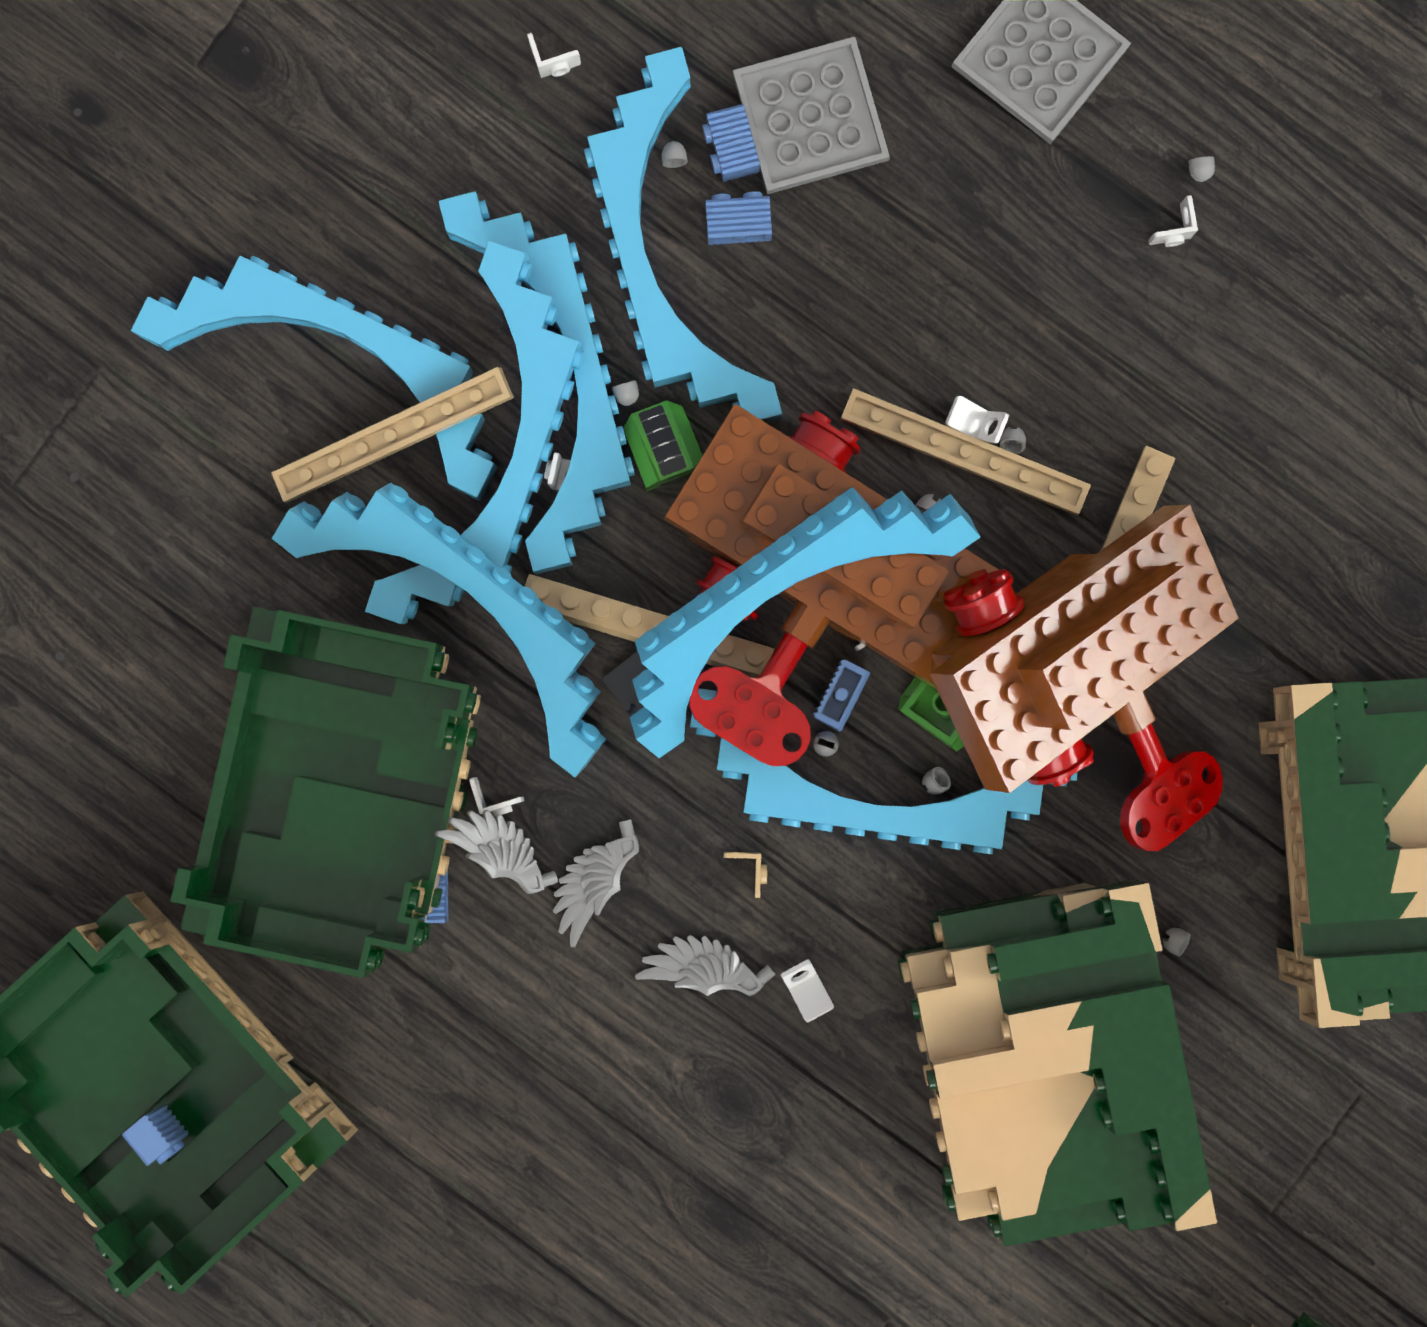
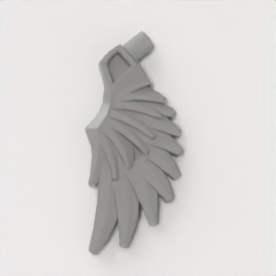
M470 810L467 812V815L473 825L464 820L450 817L448 822L458 831L446 829L436 830L435 832L436 836L470 852L466 854V858L484 868L490 878L508 877L517 882L527 894L537 893L544 890V887L558 882L554 871L541 875L537 861L533 859L534 848L529 846L530 839L523 837L522 829H515L513 821H507L506 824L502 815H496L494 818L490 811L484 810L482 818Z
M631 819L619 822L622 838L608 842L605 846L596 845L591 849H584L583 854L585 855L574 857V862L577 864L566 866V871L572 873L559 879L560 884L566 885L554 892L555 897H563L553 909V913L557 914L567 908L560 922L558 932L563 934L572 924L570 932L571 947H576L594 911L595 915H600L610 897L621 890V872L626 863L639 852V842L634 833Z
M689 935L687 937L689 943L677 936L673 938L677 946L659 943L658 948L668 955L643 957V963L656 967L648 968L635 974L636 980L677 981L675 988L694 989L707 996L722 989L737 990L752 996L760 991L764 984L776 974L766 965L755 975L744 962L740 963L738 955L735 951H731L729 945H724L723 949L717 939L713 941L712 945L706 936L701 938V943L692 935Z

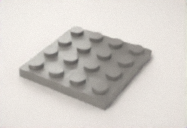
M1003 0L954 60L952 68L1045 141L1052 144L1126 52L1131 42L1077 0Z
M855 37L733 70L734 81L740 102L745 107L767 194L889 161L890 155Z

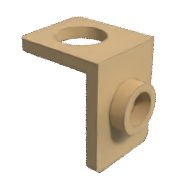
M724 852V858L756 859L755 898H760V884H767V865H761V853Z

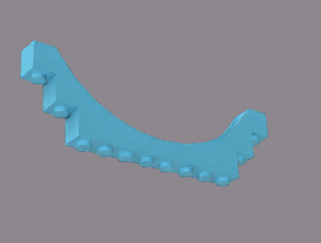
M682 47L645 56L646 68H642L641 72L646 89L616 96L618 108L612 110L616 126L619 129L587 137L589 148H585L584 152L588 167L595 166L598 178L592 179L596 197H603L606 208L600 209L604 227H611L614 239L608 241L613 259L620 258L622 269L616 271L621 289L628 288L630 300H626L625 304L629 319L636 318L639 330L633 331L637 349H644L647 361L641 362L646 381L652 379L654 388L691 378L692 381L687 382L691 401H698L699 408L736 399L737 402L732 403V407L734 404H737L765 423L780 420L782 418V411L774 383L733 366L703 345L674 313L657 285L645 254L640 225L641 190L649 155L664 122L691 87L690 74Z
M476 191L439 200L444 225L450 240L461 243L482 254L485 253L488 241H492L524 252L530 257L529 263H532L531 273L527 282L523 283L530 290L551 296L556 300L555 306L558 307V314L555 324L563 336L579 341L582 344L580 350L585 351L579 370L574 368L578 393L577 437L569 469L552 506L525 540L532 570L536 575L572 566L571 557L576 556L572 537L566 539L565 534L602 525L600 517L606 516L601 497L595 498L594 494L631 485L629 477L635 475L631 457L624 458L621 448L622 445L627 444L623 426L616 427L613 415L619 414L615 395L608 396L605 384L611 383L607 364L600 366L597 354L603 352L599 334L592 335L589 324L595 322L591 303L584 304L582 292H586L587 287L583 272L576 273L574 262L580 261L575 242L569 243L566 234L529 243V241L535 240L531 222H524L521 212L485 221L490 219L488 207L485 200H479Z
M488 241L478 272L501 306L516 344L522 380L521 421L512 459L497 492L477 520L460 537L471 546L481 549L486 558L495 565L505 568L511 574L512 566L508 565L511 554H516L519 550L522 535L518 533L522 522L527 523L530 518L533 505L528 503L532 492L537 493L540 488L543 474L539 473L542 462H548L554 444L549 441L553 430L558 431L561 426L564 413L560 412L563 400H569L572 394L574 382L570 381L574 368L579 370L585 351L580 350L582 344L579 341L547 330L548 325L553 326L558 314V307L555 306L556 300L551 296L521 286L522 281L527 282L531 273L532 263H529L530 257L519 250ZM418 565L375 581L365 612L399 624H406L409 619L413 620L417 613L419 602L415 601L416 596L449 607L454 606L455 601L460 602L464 589L438 572Z
M239 256L225 286L208 276L204 280L193 276L179 306L164 297H160L159 301L147 297L131 329L138 337L169 351L207 332L240 324L281 322L314 327L350 340L381 359L408 385L420 403L470 380L474 373L472 368L467 365L469 360L455 352L448 356L439 351V345L423 338L422 342H419L410 337L412 334L410 331L395 324L392 329L382 324L383 319L372 312L366 311L363 315L353 310L355 305L343 298L337 297L336 301L326 297V291L316 285L309 283L305 287L296 283L298 278L280 269L279 273L273 272L268 269V263L255 256H251L250 260ZM478 414L436 434L448 484L453 489L480 502L497 469V466L491 462L492 456L477 448H475L473 453L470 452L485 422L482 414Z
M392 483L377 490L367 507L360 498L346 492L332 500L324 515L321 514L318 508L305 501L288 510L272 539L296 558L330 550H371L400 556L425 566L467 591L495 617L517 646L535 680L546 716L550 758L573 777H576L587 766L606 738L600 734L595 726L581 719L601 692L589 678L576 672L596 644L584 630L570 624L557 609L547 606L537 598L533 590L519 584L505 568L491 562L486 558L481 549L471 546L460 537L454 528L444 525L434 517L430 509L416 503L403 488Z
M853 487L836 497L828 505L809 516L787 534L781 536L763 551L754 555L746 563L726 575L722 580L699 594L691 602L672 613L667 619L635 640L641 663L648 668L632 679L638 701L644 706L630 717L636 740L658 758L685 741L686 710L696 679L712 652L732 629L765 601L808 577L835 566L870 557L907 553L954 556L980 538L970 516L951 494L923 513L903 491L886 500L874 510Z
M698 688V693L704 700L712 699L717 692ZM692 714L690 728H696V735L715 737V734L704 728L694 719ZM722 738L717 770L723 771V778L742 780V774L748 775L743 813L750 814L749 820L768 823L769 817L782 818L781 825L800 827L801 821L814 823V830L832 832L833 826L846 827L845 834L864 836L865 830L878 832V839L896 841L897 835L910 836L909 843L929 845V839L942 841V848L961 850V844L974 845L973 852L992 855L993 848L1002 849L1007 811L1011 812L1010 818L1030 821V814H1040L1043 785H1034L1026 780L1011 793L985 790L983 787L945 802L913 807L882 806L840 797L804 780L787 766L773 767L762 763ZM1078 772L1071 776L1070 781H1077Z

